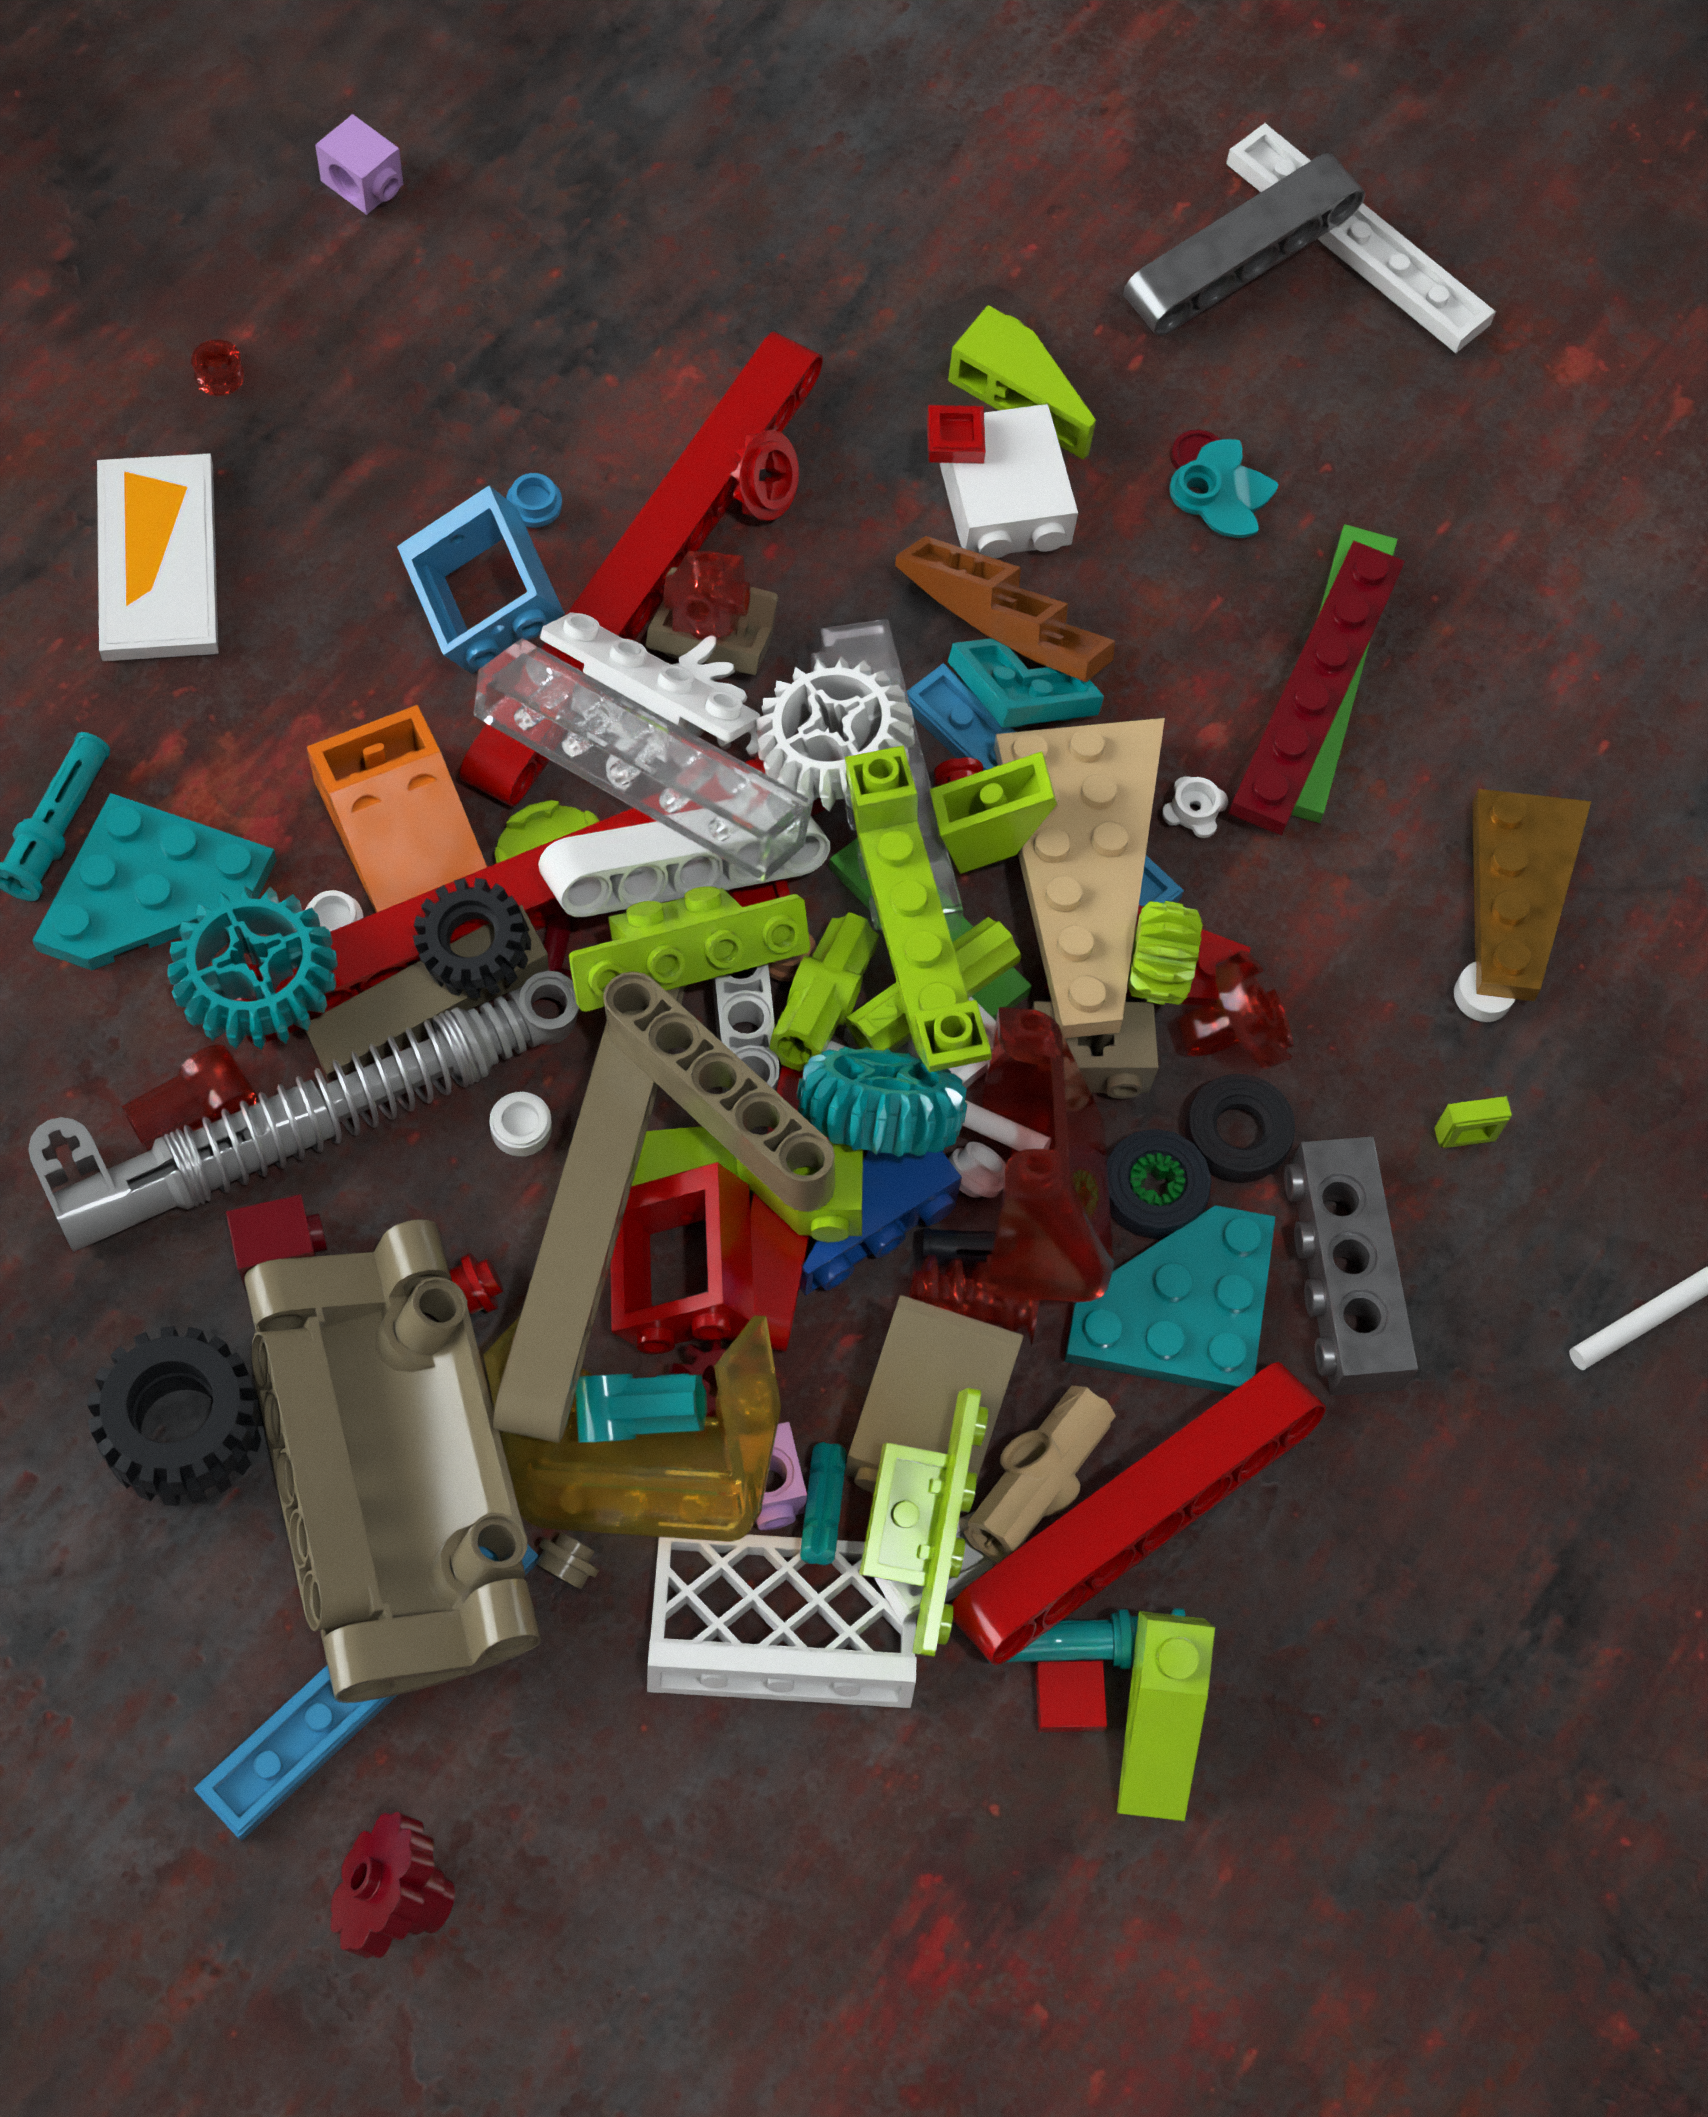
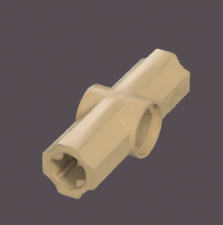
M1071 1386L1038 1430L1021 1434L1005 1447L1001 1454L1000 1463L1006 1472L968 1520V1526L963 1531L973 1548L982 1551L992 1561L1001 1562L1024 1544L1044 1516H1051L1061 1512L1077 1498L1080 1492V1482L1075 1474L1111 1427L1110 1423L1116 1416L1107 1400L1095 1395L1088 1387Z

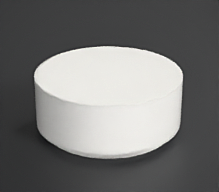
M1476 962L1469 964L1463 970L1454 987V998L1460 1010L1468 1017L1481 1022H1493L1501 1019L1507 1014L1515 999L1476 994Z
M528 1092L510 1093L497 1101L491 1110L489 1120L491 1136L494 1143L503 1152L513 1156H528L540 1151L549 1141L552 1132L551 1114L546 1103L538 1096Z

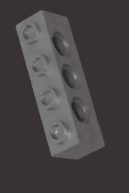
M1374 1136L1301 1142L1291 1164L1285 1166L1284 1184L1288 1200L1296 1201L1300 1221L1295 1223L1294 1228L1295 1248L1300 1259H1307L1310 1279L1306 1280L1304 1288L1306 1309L1310 1317L1317 1316L1321 1338H1317L1315 1342L1317 1370L1320 1376H1328L1331 1396L1404 1390L1417 1372L1418 1366ZM1333 1200L1339 1202L1346 1208L1348 1215L1337 1216L1326 1209L1323 1201ZM1345 1257L1350 1259L1358 1267L1359 1273L1348 1274L1341 1271L1336 1266L1333 1258ZM1356 1315L1361 1317L1368 1324L1370 1332L1359 1333L1352 1330L1346 1324L1344 1316Z

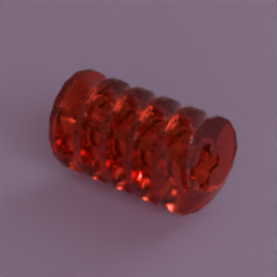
M928 1254L920 1270H915V1267L913 1269L909 1298L994 1326L1002 1325L1003 1329L1019 1333L1021 1328H1027L1032 1346L1039 1307L1040 1281L1036 1268L1027 1267L1019 1283H1016L1012 1266L1009 1264H1002L994 1280H991L985 1261H977L969 1277H966L962 1260L954 1257L951 1259L944 1274H941L936 1255Z

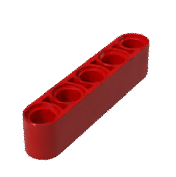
M782 1065L776 1092L798 1111L799 1099L796 1097L799 1079L803 1078L804 1069L798 1071ZM768 1127L767 1134L774 1131V1129ZM754 1193L750 1210L755 1324L731 1330L730 1335L725 1337L724 1340L733 1342L736 1338L741 1337L746 1345L786 1352L801 1285L802 1267L806 1261L811 1236L798 1235Z

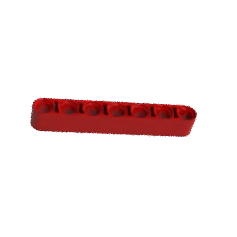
M1281 1362L1270 1364L968 1585L952 1603L953 1621L992 1665L1005 1663L1306 1438L1324 1417L1326 1405Z

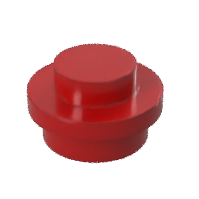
M472 1253L462 1256V1264L450 1269V1276L452 1282L463 1290L470 1314L473 1315L483 1309L488 1313L497 1310L498 1302L496 1295L504 1292V1289L492 1263L488 1258L478 1262Z

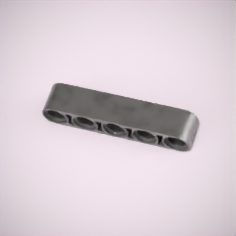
M1322 154L1141 268L1129 279L1124 287L1123 295L1156 335H1166L1346 221L1362 205L1366 196L1365 191L1333 154Z

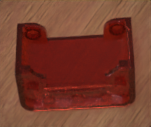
M999 1007L991 1045L992 1060L988 1061L980 1107L1050 1137L1051 1143L1049 1149H1024L1018 1151L1011 1148L1012 1156L1006 1163L1003 1177L1004 1195L992 1253L987 1255L984 1270L985 1296L1068 1302L1093 1301L1102 1297L1108 1290L1114 1265L1104 1121L1058 1023L1052 1017L1038 1010Z

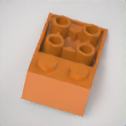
M418 705L307 746L314 783L376 913L487 868L441 751Z

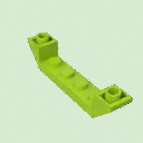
M904 745L845 757V767L859 846L914 1048L929 1073L992 1060V1052L977 1000L969 1001L918 824V794Z

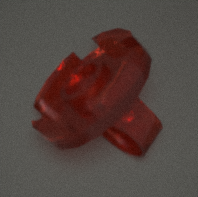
M1243 950L1220 959L1215 966L1216 983L1220 999L1184 1015L1178 1021L1177 1027L1187 1055L1193 1057L1212 1055L1241 1043L1251 1059L1261 1068L1271 1069L1291 1060L1292 1055L1286 1050L1294 1046L1289 1021L1276 990L1273 989L1265 992L1254 977V975L1264 971L1259 962L1249 952Z

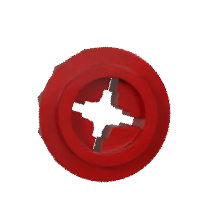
M761 429L759 433L746 435L745 447L734 451L738 466L737 470L730 473V475L737 479V487L733 492V497L742 501L743 514L754 516L757 520L768 521L782 516L792 504L798 487L799 466L794 447L784 434L776 430ZM760 469L772 472V477H766L765 480L759 481Z

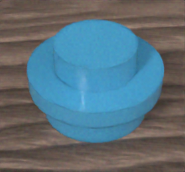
M528 473L520 476L510 487L506 499L517 507L526 527L538 528L546 526L555 521L562 510V495L559 488L550 478L543 474Z

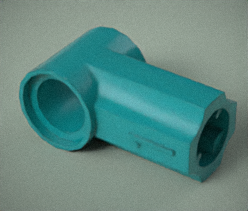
M633 1373L579 1377L575 1391L578 1442L636 1439V1434L705 1430L707 1394L703 1385L702 1374L657 1375V1377L633 1378Z

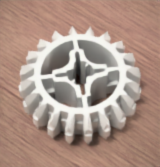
M842 656L834 668H826L817 658L813 672L806 674L795 667L793 674L794 682L792 684L776 680V688L774 689L776 697L763 698V705L761 707L763 716L756 718L755 729L758 736L756 748L759 759L764 762L763 765L767 777L772 782L778 781L779 788L786 798L798 793L799 801L807 808L819 797L821 798L822 806L828 811L831 810L835 800L845 799L846 804L853 809L845 767V757L904 745L909 762L908 750L914 749L913 745L915 744L914 729L912 728V724H914L912 708L908 707V703H906L904 691L900 689L899 685H891L890 677L886 674L885 670L872 674L871 667L867 665L865 660L854 669H849L848 662ZM807 718H809V720L806 723L800 726ZM878 731L875 738L872 740V733ZM872 740V742L866 748L859 752V750L865 743Z

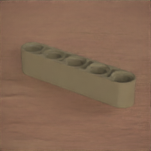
M638 972L622 973L614 977L606 985L603 994L609 1037L613 1043L785 1204L795 1210L805 1212L818 1210L827 1205L833 1197L835 1190V1155L829 1140L656 981L644 973ZM633 1009L644 1010L636 1015L623 1014ZM671 1048L687 1049L680 1054L665 1053V1051ZM719 1086L731 1089L722 1094L707 1092L711 1088ZM760 1126L774 1129V1131L763 1135L750 1132V1130ZM805 1166L814 1167L819 1170L817 1173L808 1176L797 1175L793 1172L799 1167Z

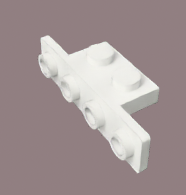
M571 612L542 627L540 635L542 641L584 663L573 714L666 766L680 758L689 722L725 742H732L756 727V718L760 717V714L745 706L737 696L712 688L694 678L693 673L688 669L677 665H670L647 652L642 644L630 639H623L606 630L591 616Z

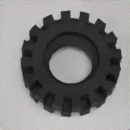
M465 878L454 880L457 891L449 894L445 885L435 890L440 899L436 904L426 898L421 905L426 916L425 918L419 916L415 918L414 927L419 935L413 936L414 945L427 971L440 987L445 984L449 992L460 996L462 989H464L470 998H481L480 988L487 987L489 993L494 995L501 992L497 982L504 978L511 985L518 979L514 971L516 966L525 969L529 960L524 951L531 950V938L527 932L530 930L513 896L508 897L505 889L497 883L490 889L486 879L475 878L474 887H469ZM472 919H482L491 923L495 928V938L487 951L478 956L467 958L459 956L451 950V936L459 925Z

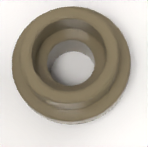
M563 1532L560 1533L555 1543L543 1537L538 1545L544 1550L536 1564L579 1589H582L589 1575L596 1578L600 1571L599 1568L589 1563L595 1551Z

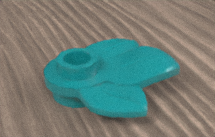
M1223 439L1206 444L1201 448L1195 461L1180 467L1174 473L1169 489L1173 502L1181 510L1190 514L1201 515L1213 531L1229 537L1246 538L1257 534L1259 527L1253 513L1264 507L1276 493L1278 483L1258 471L1241 465L1242 445L1240 440ZM1189 488H1200L1205 494L1195 493Z

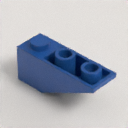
M868 1151L863 1160L862 1236H849L847 1239L839 1242H823L819 1240L816 1242L802 1267L800 1289L805 1296L820 1286L824 1290L837 1287L852 1275L855 1270L854 1265L871 1254H874L876 1258L889 1254L905 1240L906 1235L904 1233L923 1221L927 1226L934 1225L947 1217L957 1205L955 1201H957L962 1177L943 1151L937 1153L927 1151L922 1156L903 1153L900 1157L892 1153L880 1152L876 1155L873 1151Z

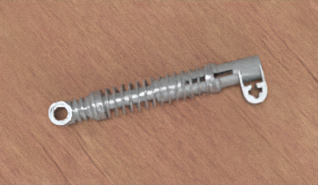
M544 971L536 973L526 980L523 987L507 994L508 1001L503 996L494 999V1008L489 1002L480 1005V1014L475 1008L468 1011L458 1007L450 1011L446 1010L445 1013H440L439 1016L435 1015L433 1017L434 1029L430 1021L425 1019L424 1027L430 1038L418 1044L413 1031L407 1027L405 1032L412 1046L400 1052L394 1038L388 1036L387 1040L394 1054L381 1060L376 1046L370 1044L369 1049L376 1063L363 1068L357 1053L352 1051L351 1057L357 1071L345 1076L339 1062L334 1060L332 1064L339 1079L327 1084L320 1069L315 1068L314 1073L320 1085L319 1088H316L312 1080L304 1082L302 1077L297 1076V1086L285 1090L283 1085L278 1084L279 1094L267 1099L266 1095L260 1092V1102L250 1107L245 1101L241 1100V1111L230 1115L228 1110L222 1109L221 1114L223 1118L211 1123L209 1118L203 1117L204 1127L193 1131L190 1126L185 1125L183 1128L185 1135L180 1129H176L175 1132L171 1131L169 1135L165 1134L164 1137L155 1139L150 1151L109 1169H106L91 1134L83 1124L74 1119L63 1117L47 1120L37 1127L30 1138L28 1150L32 1165L72 1251L75 1252L176 1206L188 1210L195 1206L198 1207L200 1203L204 1204L205 1201L210 1202L212 1198L211 1191L220 1188L222 1192L228 1194L230 1182L238 1179L241 1184L248 1185L249 1174L255 1171L260 1176L266 1177L268 1173L267 1166L273 1163L279 1168L284 1169L286 1157L294 1155L298 1160L302 1161L305 1157L306 1148L312 1147L315 1151L322 1152L324 1140L330 1138L334 1143L340 1144L342 1132L339 1122H342L352 1135L358 1136L360 1133L359 1113L368 1125L376 1128L379 1123L377 1105L384 1115L394 1120L397 1116L395 1097L402 1107L412 1112L415 1108L413 1089L424 1102L430 1104L433 1100L432 1083L438 1091L448 1096L451 1093L452 1085L450 1075L456 1083L466 1088L469 1084H474V1081L479 1082L480 1079L489 1075L491 1067L499 1063V1054L506 1060L513 1057V1048L518 1054L526 1051V1042L532 1048L540 1044L551 1045L560 1043L574 1029L579 1010L572 980L560 972ZM540 998H553L563 1006L564 1013L558 1018L545 1019L534 1012L532 1004ZM444 1076L446 1089L437 1080L438 1078ZM426 1084L428 1097L420 1089V1086ZM408 1093L409 1104L402 1097V1094ZM389 1101L391 1112L384 1105V1102ZM371 1109L373 1121L366 1113V1110ZM350 1117L353 1119L354 1128L347 1120ZM67 1144L68 1148L72 1151L73 1160L81 1176L99 1168L100 1173L53 1193L52 1188L69 1181L60 1161L57 1159L55 1148Z

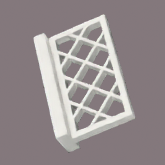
M659 1529L651 1638L648 1655L647 1692L911 1708L916 1684L917 1657L912 1653L916 1632V1617L901 1624L886 1597L883 1598L862 1575H859L865 1542L837 1540L835 1560L831 1564L842 1575L818 1594L797 1572L806 1564L800 1557L802 1538ZM671 1550L699 1552L712 1567L687 1586L670 1568ZM718 1553H728V1554H727L725 1557L722 1558ZM746 1555L764 1556L777 1569L773 1575L754 1590L732 1569ZM783 1557H792V1559L787 1562ZM848 1561H855L857 1563L852 1566ZM722 1576L743 1599L720 1618H717L697 1595ZM787 1580L808 1603L786 1622H783L762 1599ZM850 1584L873 1606L871 1610L852 1626H849L828 1605L829 1601ZM668 1585L677 1593L669 1602H667ZM685 1604H688L708 1626L693 1640L664 1638L666 1620ZM751 1608L774 1630L759 1644L741 1643L728 1629L732 1623ZM816 1612L840 1635L825 1648L807 1647L793 1632ZM883 1616L901 1634V1653L875 1652L859 1635ZM718 1636L722 1642H714L712 1640ZM783 1640L788 1646H778L777 1644ZM849 1644L854 1650H843V1648Z

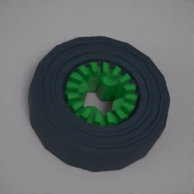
M1150 1129L1135 1132L1116 1144L1104 1163L1100 1188L1105 1207L1118 1225L1137 1236L1161 1239L1183 1228L1203 1213L1209 1202L1212 1180L1207 1161L1194 1143L1175 1132ZM1148 1173H1152L1156 1180L1167 1179L1169 1181L1162 1197H1159L1154 1190L1146 1191L1144 1187L1141 1188L1144 1186Z

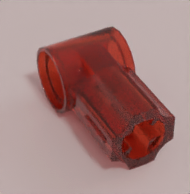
M216 1044L203 1048L191 1055L180 1067L178 1076L121 1107L144 1149L150 1151L155 1139L164 1137L165 1134L169 1135L171 1131L175 1132L176 1129H180L185 1135L183 1130L185 1125L190 1126L195 1131L204 1126L202 1122L203 1117L209 1118L211 1123L223 1118L221 1114L222 1109L228 1110L229 1114L232 1115L241 1111V1100L245 1101L250 1107L256 1104L258 1095L229 1049L225 1045Z

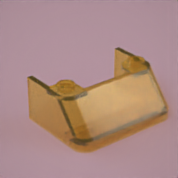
M754 1315L715 1364L714 1369L718 1386L715 1398L717 1417L706 1416L705 1430L636 1434V1439L578 1442L575 1392L566 1428L560 1443L499 1431L519 1512L522 1517L531 1524L545 1529L724 1542L737 1541L746 1536L761 1514L781 1412L766 1316ZM520 1316L483 1355L494 1410ZM581 1369L580 1376H593L587 1370Z

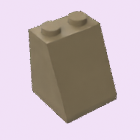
M900 1295L850 1447L845 1475L854 1477L855 1484L860 1488L874 1493L882 1446L886 1442L947 1454L958 1392L966 1388L981 1390L979 1406L988 1408V1421L984 1440L980 1447L972 1445L968 1471L976 1473L978 1479L1024 1335ZM960 1511V1513L966 1515L967 1513L965 1511Z

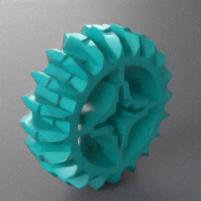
M244 885L240 894V900L230 902L229 897L220 892L217 898L218 908L211 910L198 904L196 916L199 923L181 921L179 932L182 941L171 942L169 952L173 963L168 965L167 975L170 983L174 985L172 995L177 1006L185 1008L186 1019L193 1027L203 1024L205 1035L212 1041L226 1032L229 1044L235 1049L241 1044L245 1036H252L254 1045L262 1050L266 1042L265 1035L276 1033L278 1039L287 1043L290 1037L287 1027L295 1024L299 1028L308 1031L311 1020L307 1011L325 1013L327 1002L324 994L334 992L336 979L332 971L336 970L338 959L336 951L331 948L333 944L329 929H326V926H320L319 915L313 908L302 911L300 900L294 894L279 903L277 892L270 886L261 899H254L252 890ZM256 934H265V935H270V936H266V937H265V936H258V935H256ZM230 943L224 954L212 959L221 948ZM244 953L249 955L253 965H257L261 973L262 982L257 980L253 970H249ZM299 967L292 981L285 988L276 993L277 986L280 984V982L286 979L287 977L294 975L293 969ZM246 998L252 1001H235L233 999Z
M866 1046L862 1049L843 1047L839 1051L829 1049L821 1052V1054L810 1057L808 1064L804 1065L803 1078L799 1079L796 1097L799 1099L798 1112L825 1137H828L829 1141L833 1144H846L851 1146L854 1151L864 1149L873 1151L876 1155L882 1152L892 1153L898 1157L902 1156L903 1153H911L916 1156L925 1155L927 1151L937 1153L943 1151L945 1147L954 1145L962 1129V1123L965 1122L967 1102H965L967 1089L962 1085V1079L951 1073L949 1069L929 1073L923 1061L912 1057L910 1053L891 1052L888 1048L884 1051L872 1050Z

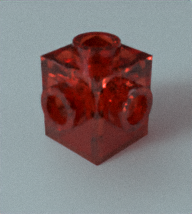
M688 551L675 573L667 576L664 588V605L667 610H673V631L688 632L693 637L702 640L710 635H713L716 639L730 636L740 616L746 617L749 611L751 589L750 583L744 581V556L721 554L714 551Z

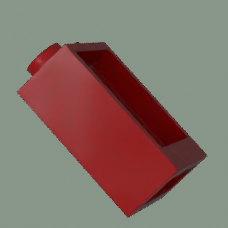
M716 1162L631 1187L610 1264L612 1333L636 1346L640 1352L663 1354L672 1351L675 1348V1344L697 1338L702 1340L722 1339L730 1335L733 1329L755 1324L749 1184ZM706 1220L708 1292L652 1306L650 1235Z

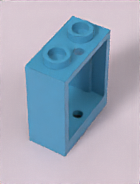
M487 486L397 546L443 655L471 674L494 665L501 655L524 640L539 636L543 626L565 615L517 507L491 486ZM504 539L527 592L467 630L445 577Z

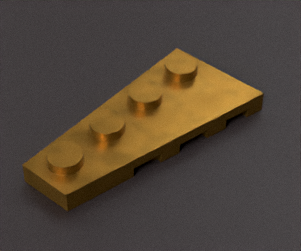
M1478 789L1472 802L1476 994L1535 1001L1541 990L1591 801Z

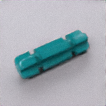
M820 1442L812 1450L800 1550L801 1559L808 1564L817 1563L825 1566L835 1560L847 1456L846 1449L840 1444Z

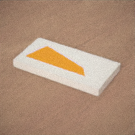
M211 454L97 460L99 652L102 661L219 654L214 479Z

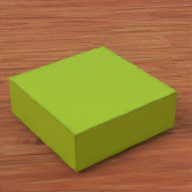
M1507 1096L1448 1104L1434 1128L1439 1147L1450 1148L1496 1141L1512 1116Z

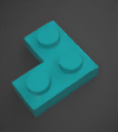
M992 638L952 644L948 663L1002 728L1021 727L1027 724L1057 720L1068 721L1072 718L1099 715L1104 695L1090 679L1084 682L1050 667L1028 670L1009 647Z

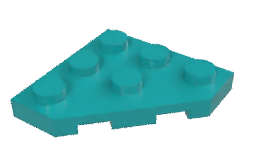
M110 793L32 940L37 952L89 970H95L115 962L113 956L141 945L148 944L149 948L163 944L181 937L179 932L181 921L199 923L196 916L198 904L211 910L218 908L217 898L220 892L228 896L230 902L240 900V894L245 885L248 889L252 890L254 899H258L277 861L273 848Z
M1215 1205L1199 1215L1194 1221L1176 1230L1078 1294L1073 1304L1064 1362L1219 1392H1233L1252 1378L1256 1371L1276 1217Z

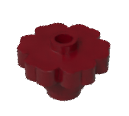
M399 1812L392 1814L383 1813L377 1819L372 1832L362 1831L358 1835L352 1850L347 1854L342 1864L341 1877L343 1882L338 1886L331 1900L332 1916L330 1928L333 1933L341 1935L340 1948L342 1950L364 1958H382L388 1951L392 1939L401 1941L408 1933L412 1935H418L424 1931L435 1933L447 1921L454 1904L455 1887L450 1879L444 1878L442 1870L434 1866V1857L432 1856L434 1840L423 1834L424 1826L422 1821Z

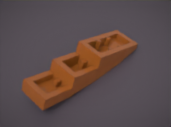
M924 536L896 555L895 566L938 603L985 635L1037 663L1087 682L1113 661L1115 640L1066 624L1068 603L1019 588L1021 567L927 536Z

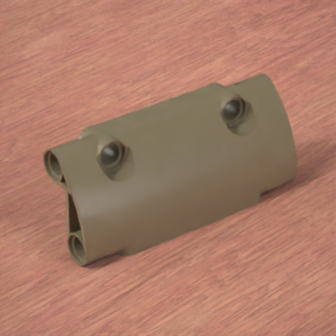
M417 1219L395 1225L382 1236L374 1252L270 1260L252 1267L244 1276L256 1332L251 1348L253 1375L304 1613L311 1630L320 1631L334 1698L341 1703H357L390 1697L455 1680L524 1654L537 1647L542 1640L529 1586L524 1580L525 1570L522 1559L528 1548L527 1536L523 1528L499 1430L493 1429L494 1409L467 1306V1299L463 1290L457 1284L450 1281L451 1276L439 1228L435 1222L430 1220ZM423 1313L434 1316L439 1322L428 1319ZM479 1546L492 1550L497 1555L499 1561L486 1558L481 1553Z

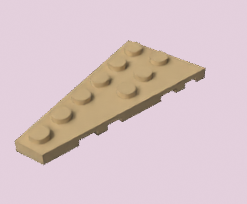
M1165 718L996 734L994 751L998 766L1040 751L1043 752L1057 801L1055 808L1021 848L1018 856L1060 1039L1120 1033Z

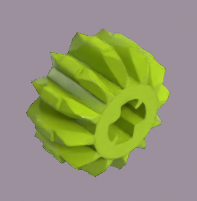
M1149 901L1142 908L1139 914L1138 925L1135 929L1128 978V989L1131 996L1144 998L1146 1002L1160 1005L1165 1003L1180 1005L1187 998L1195 975L1199 946L1202 939L1201 931L1203 924L1198 910L1186 908L1181 903L1165 901L1164 903Z

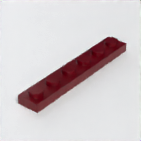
M1353 540L1232 801L1228 814L1278 835H1283L1405 563L1404 560Z

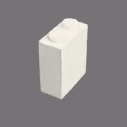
M1048 404L985 412L986 453L984 464L939 463L961 548L997 559L1009 553L1030 550L1047 552L1058 549L1061 546L1071 545L1078 510Z

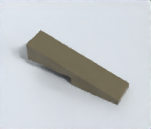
M521 905L519 908L530 931L527 932L531 938V950L524 951L529 961L525 969L518 966L514 968L518 979L511 985L504 978L497 982L501 992L491 995L487 987L480 988L481 998H470L464 989H462L460 996L454 995L449 992L445 984L440 987L433 980L422 960L312 1019L308 1031L304 1030L328 1081L338 1077L332 1064L334 1060L339 1062L344 1074L356 1069L351 1057L352 1051L357 1053L362 1066L375 1061L369 1049L370 1044L376 1046L380 1058H383L393 1053L387 1040L388 1036L394 1038L399 1050L411 1046L405 1032L407 1027L413 1031L417 1042L429 1038L424 1027L425 1019L430 1021L434 1029L433 1017L435 1015L439 1016L440 1013H445L446 1010L450 1011L456 1007L467 1011L523 987L526 980L536 973L549 971L548 953L523 906ZM488 923L451 943V950L462 957L471 958L487 951L493 944L495 928L491 923Z

